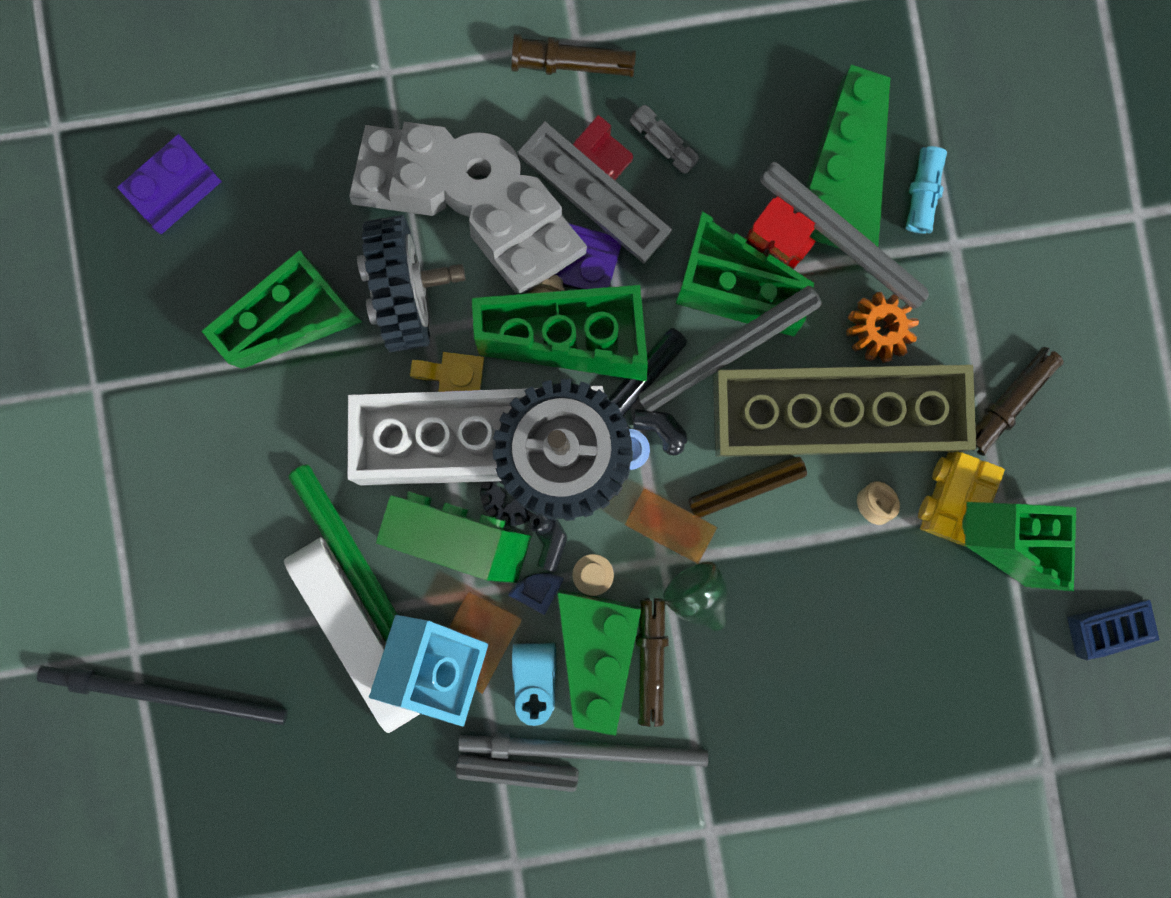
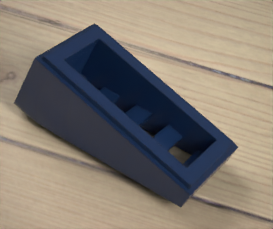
M1149 599L1067 617L1076 657L1084 660L1105 657L1160 640ZM1137 612L1141 613L1145 633L1138 634L1134 613ZM1125 616L1129 637H1124L1120 617ZM1111 620L1115 640L1111 641L1106 626V621ZM1095 624L1097 625L1101 642L1095 644L1091 628Z

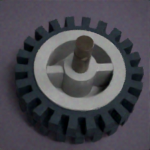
M404 215L365 221L362 225L364 255L357 256V263L361 280L363 282L368 281L372 297L366 299L370 323L378 324V327L380 326L382 339L385 340V346L389 352L429 346L430 331L425 288L449 284L450 281L453 283L466 281L463 264L452 265L449 268L441 267L422 271L414 241L411 238V231Z
M561 379L559 384H553L552 380L542 382L543 387L534 390L533 386L524 390L526 395L520 400L515 397L509 403L512 407L507 414L503 412L499 418L501 426L499 430L494 432L493 440L496 442V447L492 449L493 459L497 465L495 469L507 492L530 512L551 520L564 519L565 521H571L581 516L586 518L593 515V512L599 508L604 509L610 504L609 501L615 495L618 496L623 489L622 485L625 479H628L630 464L633 458L629 427L625 417L620 412V408L614 401L611 402L607 398V394L600 389L595 391L591 389L590 384L581 381L580 385L573 384L571 379Z

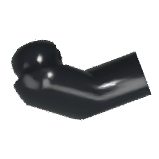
M635 409L634 430L656 432L663 441V451L668 455L676 456L684 451V444L688 441L687 433L673 415L666 412Z
M533 514L529 519V527L532 531H535L543 544L537 566L556 572L567 541V534L558 519L551 520L539 514Z

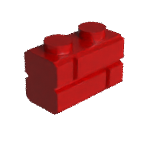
M778 196L771 200L745 239H747L746 243L765 256L768 257L770 254L794 270L816 242L810 237L815 229V223L801 212L793 213L794 207Z

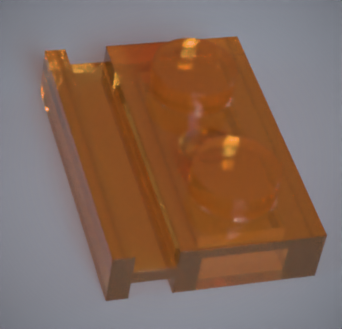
M468 591L449 629L488 644L475 687L479 693L483 694L522 618L506 611V609L482 596Z

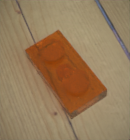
M643 488L624 524L699 564L718 528Z

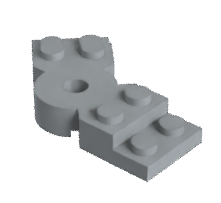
M405 121L402 130L365 125L349 195L352 205L434 216L445 209L447 203L454 211L470 217L471 238L517 295L526 294L541 282L586 254L587 245L563 218L562 206L537 177L521 175L518 155L513 147L502 138L488 133H469L454 139L445 127ZM477 175L486 176V178L482 180L473 179V177Z

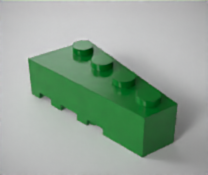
M850 65L840 82L806 188L878 247L891 78ZM816 228L811 233L810 237L815 241L840 249Z
M640 285L472 298L474 340L479 356L647 381L648 362Z

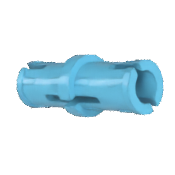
M927 146V148L922 147L920 149L915 182L910 184L909 189L912 198L905 227L908 231L926 234V232L932 233L935 209L938 199L942 197L944 190L943 186H941V177L947 151L943 148Z

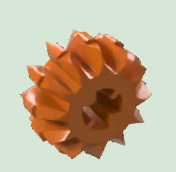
M876 292L872 297V302L862 298L857 303L860 311H852L848 315V319L858 326L847 329L846 334L850 337L858 336L860 339L854 343L852 348L854 351H858L866 346L865 359L868 361L874 360L878 353L883 363L890 362L893 353L902 357L907 354L905 344H912L917 340V336L908 329L919 325V320L915 318L907 319L905 314L910 312L912 308L907 304L899 308V297L895 294L891 295L887 301L882 292ZM881 319L887 323L884 328L889 327V332L883 336L877 332L880 327L875 328V323Z

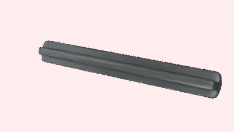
M772 162L766 167L760 176L761 184L777 197L779 196L794 207L796 213L801 212L815 223L814 228L911 308L916 309L926 301L929 293L923 284L778 163Z
M812 286L803 288L648 386L638 396L641 404L647 411L651 412L818 309L822 303L819 295Z

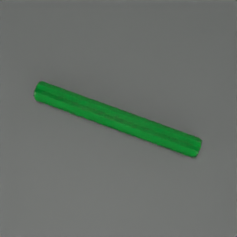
M308 464L297 467L290 472L289 480L384 641L387 642L395 615H398L311 467Z

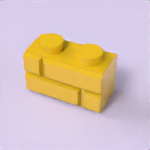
M958 451L949 452L946 458L941 457L933 471L932 479L937 481L932 497L927 495L919 509L918 518L923 520L920 529L965 546L962 521L966 513L967 502L993 503L1005 469Z

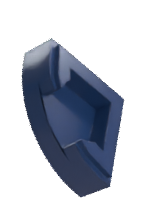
M538 573L528 576L511 590L509 596L545 615L564 577L552 573Z

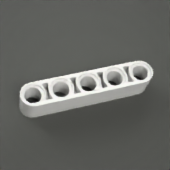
M319 537L286 557L284 564L289 575L383 730L390 733L420 715L419 713L369 698L386 642L327 542L322 537Z

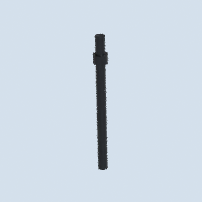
M42 665L37 673L38 682L68 687L69 692L85 695L92 691L283 726L288 714V709L105 677L95 675L94 670L75 667L73 670H66Z

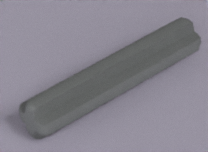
M464 754L458 757L456 763V777L463 780L567 792L576 791L579 772L575 767Z

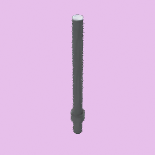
M493 732V736L460 734L459 737L460 752L491 753V758L508 759L509 755L700 767H707L708 750L510 738V733Z

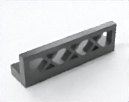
M546 121L543 122L517 152L521 160L643 264L658 247L661 249L669 240L672 230L669 226Z

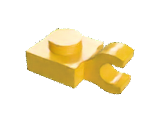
M443 352L442 364L412 360L410 377L412 379L438 381V392L481 390L484 357Z

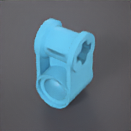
M513 644L512 672L513 680L515 681L516 715L527 725H542L549 719L555 707L556 644ZM533 694L538 695L540 702H546V706L541 708L539 714H533V708L525 705Z

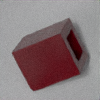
M600 115L592 121L572 144L613 180H616L633 161V154L611 136V125Z

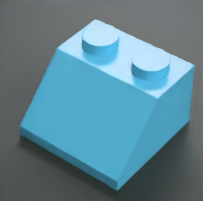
M395 615L369 698L464 727L488 644L427 620Z

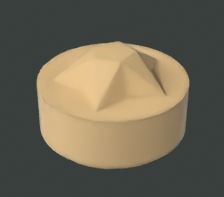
M872 482L857 495L859 511L865 519L873 524H886L895 518L900 511V502L897 494L890 486L883 482Z

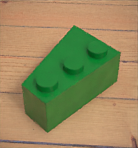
M702 211L694 234L676 304L748 324L807 286L814 287V282L772 255L765 256L746 243L747 239L737 233L733 235L712 222L713 218ZM806 316L779 333L794 337L805 323Z
M299 250L201 332L228 364L244 369L361 323L362 320L316 265Z
M408 491L406 498L390 495L376 544L487 581L518 583L532 538L531 535L504 528L506 521L484 514H481L480 520L468 517V509L444 502L442 509L431 506L432 498Z
M967 502L966 513L962 521L966 547L1025 587L1074 591L1076 507Z
M559 589L558 598L574 727L616 736L641 608L635 604Z

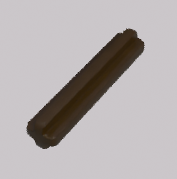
M794 457L695 495L689 499V505L693 515L696 518H701L807 476V469L801 457Z

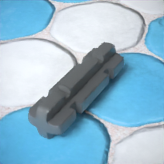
M647 105L641 106L633 113L630 119L631 125L639 133L644 131L646 133L645 138L667 160L672 158L674 160L672 164L681 173H688L699 161V155L690 146L685 148L683 146L685 141L662 119L657 121L655 119L657 114Z

